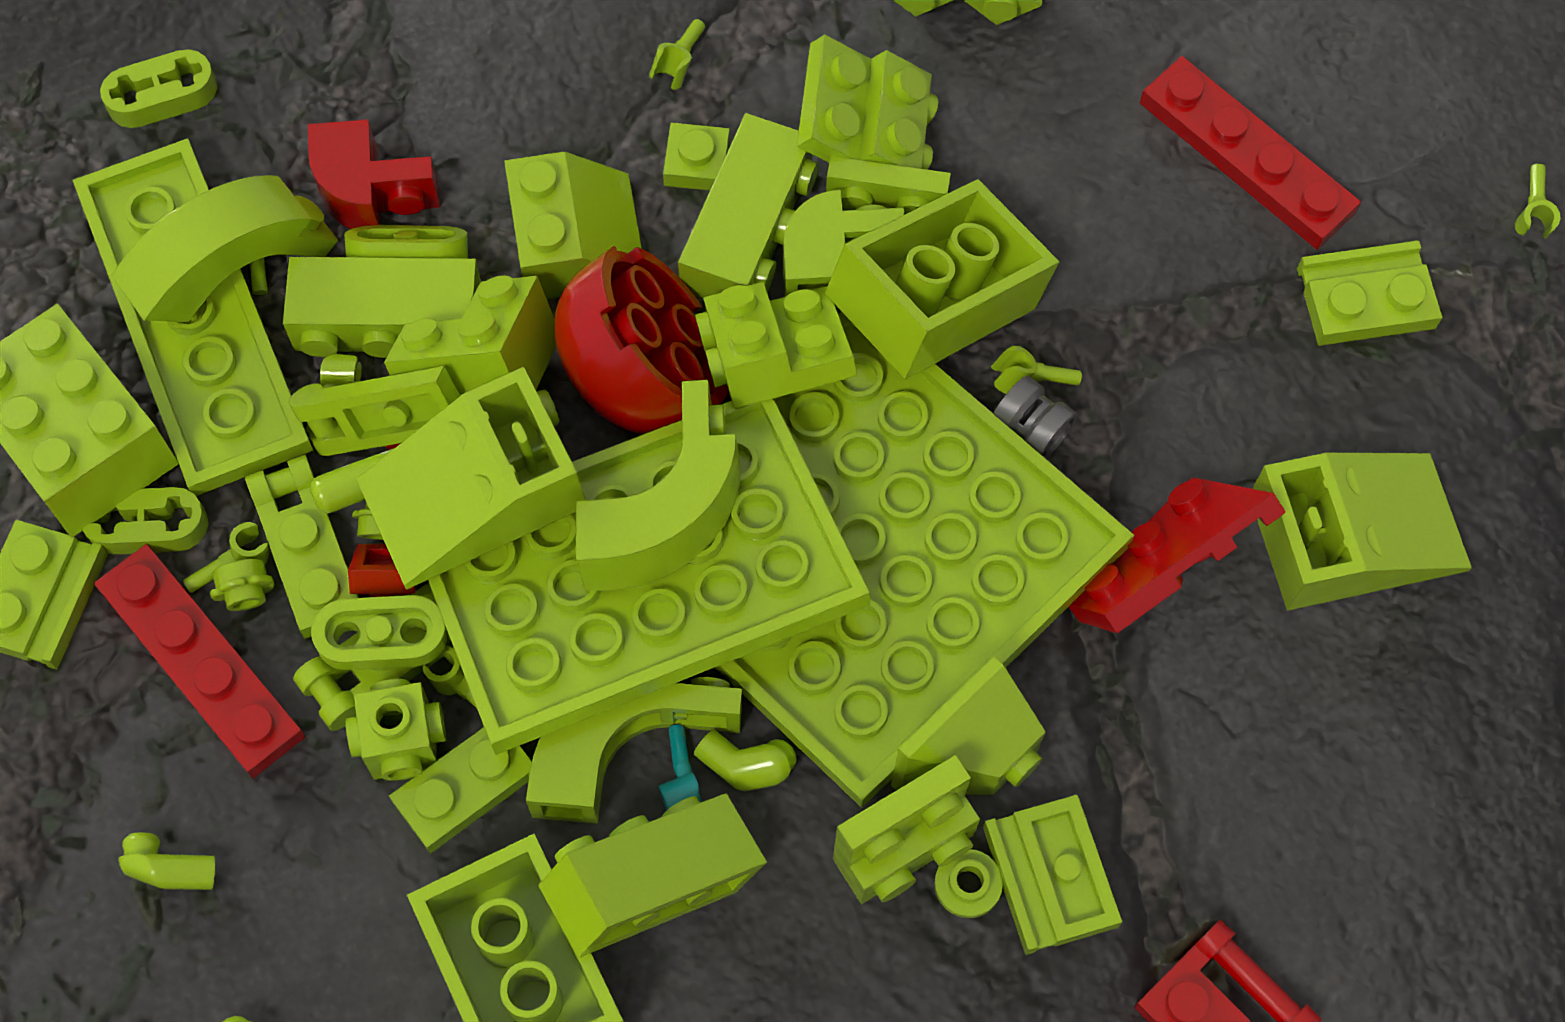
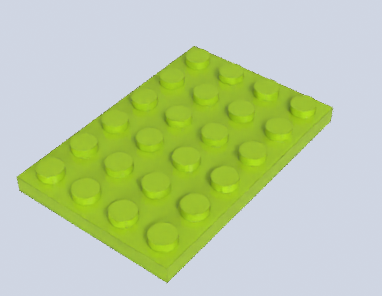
M774 399L735 409L732 401L722 404L725 411L726 434H736L741 466L738 496L730 517L723 529L715 537V540L699 553L693 561L664 578L636 587L606 591L590 590L585 592L576 563L575 512L428 580L495 755L870 605V592ZM682 420L573 461L572 464L578 474L585 500L617 499L634 496L652 488L663 480L676 464L681 452L683 439Z

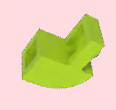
M841 189L823 192L804 202L791 216L784 233V297L797 290H813L828 286L844 244L903 216L904 208L887 209L884 206L873 204L861 206L856 210L842 211Z

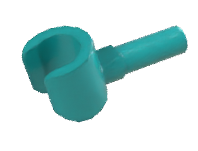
M672 725L668 730L673 770L676 778L658 785L666 810L692 796H697L701 803L698 782L689 764L685 727L683 725Z

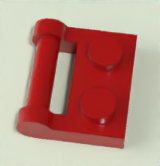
M1221 919L1134 1006L1148 1022H1251L1200 971L1213 958L1276 1022H1321L1322 1020L1308 1004L1301 1008L1231 939L1236 933Z

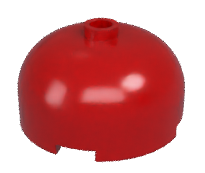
M613 246L577 272L564 288L558 301L554 321L555 342L561 363L568 378L581 397L591 408L609 422L628 431L646 434L682 420V381L708 380L712 405L721 404L728 394L727 384L718 387L714 386L696 317L693 314L702 308L701 304L686 284L666 264L651 253L639 247H636L629 253L618 251Z

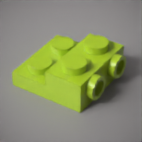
M824 34L810 43L797 147L827 162L830 161V156L928 170L933 158V149L925 144L926 126L933 119L938 108V98L930 92L932 74L888 50L870 59Z
M764 282L748 286H732L721 293L703 297L707 312L695 315L702 344L706 352L714 386L718 387L727 384L734 409L857 376L854 356L836 307L825 294L827 286L813 290H797L786 297L771 301L769 300Z
M956 755L837 826L833 861L861 905L876 895L882 903L895 898L916 882L912 874L933 860H935L940 868L960 858L973 847L969 838L974 836L980 818L965 797L971 777Z

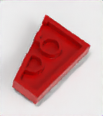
M1191 477L1170 493L1166 504L1147 523L1138 526L1131 532L1134 534V538L1127 545L1128 549L1113 564L1107 565L1084 587L1085 591L1069 608L1079 622L1119 633L1182 587L1183 577L1181 574L1209 557L1216 561L1221 560L1237 548L1232 539L1237 533L1258 518L1264 525L1268 526L1286 512L1275 493Z

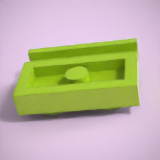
M1419 240L1301 258L1297 272L1299 276H1302L1305 285L1303 293L1318 346L1437 328L1442 315L1427 265H1423L1419 254L1421 245Z
M15 520L0 553V653L27 661L34 660L58 670L95 586L94 582L97 581L108 556L107 551L101 544L94 542L88 544L78 541L76 537L71 538L70 535Z
M1078 795L1014 812L1012 816L998 820L994 818L985 821L983 830L993 860L999 868L1003 881V890L1025 955L1053 945L1054 947L1119 928L1122 920Z

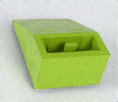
M524 367L462 394L356 479L406 590L576 512V501H585L578 474Z
M1326 452L1265 465L1252 488L1275 493L1286 512L1268 526L1264 525L1259 518L1257 521L1287 611L1468 572L1472 568L1430 453Z

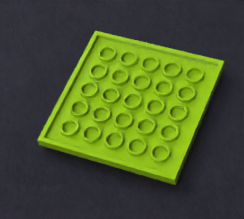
M840 312L838 316L854 356L857 376L773 399L870 592V605L715 668L735 688L742 689V694L863 808L893 778L898 748L993 656L1006 668L1085 591L1084 587L1107 565L1113 564L1128 549L1127 545L1133 540L1134 534L936 364L904 379L845 314Z

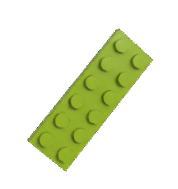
M184 139L72 180L190 492L198 496L244 478L246 475L265 470L313 451L303 423L297 419L288 402L291 393L241 268L228 276L212 291L189 322L144 321L111 277V274L130 249L156 223L184 203L209 190L189 139Z

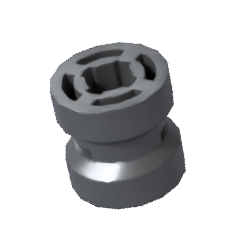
M1028 375L1019 380L1010 389L993 413L1045 459L1060 445L1078 417V414L1065 403H1053L1045 397L1044 387Z

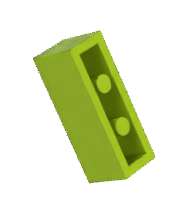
M748 113L744 114L678 261L679 278L686 284L694 296L703 299V297L721 293L732 286H748L764 282L768 292L776 270V261L771 260L778 243L782 245L784 243L785 229L795 212L793 208L799 194L809 196L819 170V162L812 160V154L797 147L798 130Z
M289 257L283 325L294 351H302L315 357H327L341 351L365 352L374 357L387 358L405 324L426 318L441 321L461 319L481 282L476 259Z
M727 793L701 803L697 796H692L670 807L659 819L648 822L644 815L637 816L618 826L611 832L608 838L594 842L592 836L587 835L570 842L555 854L554 857L557 864L538 886L575 954L580 958L737 893L767 861Z

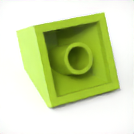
M993 656L898 748L894 775L891 786L896 791L954 755L957 756L971 777L966 795H994L1007 781L1014 787H1017L1038 767L1043 758L1037 751L1046 731L1005 666Z

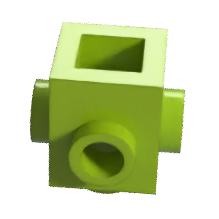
M388 679L373 684L370 687L371 691L354 694L356 716L346 718L349 750L352 758L362 757L374 780L381 778L391 781L410 779L420 775L422 771L439 760L436 743L446 741L443 712L440 702H429L421 682L410 684V681L405 679ZM392 725H398L397 727H395V728H393V729H384V728H382V727H387V726H392Z

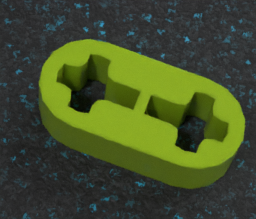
M186 49L138 62L111 72L103 80L100 94L110 117L115 123L122 127L136 128L188 113L208 105L215 97L217 80L206 56L198 51ZM192 73L195 84L183 87L181 76ZM129 91H136L137 101L126 105L124 94Z
M177 487L139 489L117 504L115 509L96 522L88 524L82 530L91 543L101 544L108 554H133L145 544L154 553L179 552L191 549L200 543L207 532L209 523L207 513L195 494L187 489ZM183 508L186 515L191 519L181 520L179 530L170 531L165 521L161 520L173 518L174 509ZM117 510L124 520L131 521L117 523L112 534H106L99 524L109 521L111 512Z

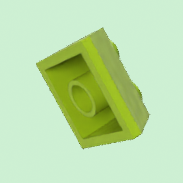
M568 152L504 160L522 277L538 276L546 299L561 297L564 288L574 275L611 247L615 246L618 251L629 253L636 247L641 248L628 173Z

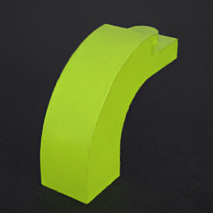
M253 176L228 182L208 190L169 213L138 240L119 263L111 277L144 321L189 322L212 291L223 280L243 266L272 255L326 257L338 239L324 223V214L320 208L305 197L294 196L279 176Z
M708 380L682 381V448L676 464L663 480L652 488L630 497L576 501V563L585 592L590 590L626 589L664 578L693 561L699 553L715 540L717 534L725 526L738 496L741 466L736 434H726L724 405H712Z
M713 677L694 678L691 680V684H682L679 681L540 737L532 759L526 802L532 818L598 824L602 785L607 767L616 752L626 742L643 732L657 728H666L672 725H683L685 729L708 731L715 729L719 732L740 733L742 689L730 688L729 682Z

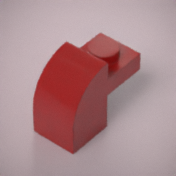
M368 119L308 124V156L313 177L325 208L343 226L353 229L362 226L380 225V213L382 212L411 215L423 209L440 208L439 186L431 156L378 161V151Z

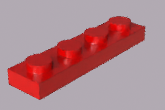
M1183 56L1178 58L1143 90L1139 103L1316 250L1323 246L1356 214L1361 204L1359 199Z
M147 544L94 582L110 605L252 779L306 738L301 729Z

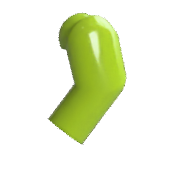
M715 729L711 730L701 740L694 751V755L732 787L740 791H750L780 784L789 777L790 771L795 767L797 760L793 747L784 740L775 739L769 741L768 744L740 750Z
M131 833L124 838L122 842L124 856L118 858L124 875L161 889L212 890L215 876L214 856L158 854L160 840L152 833Z

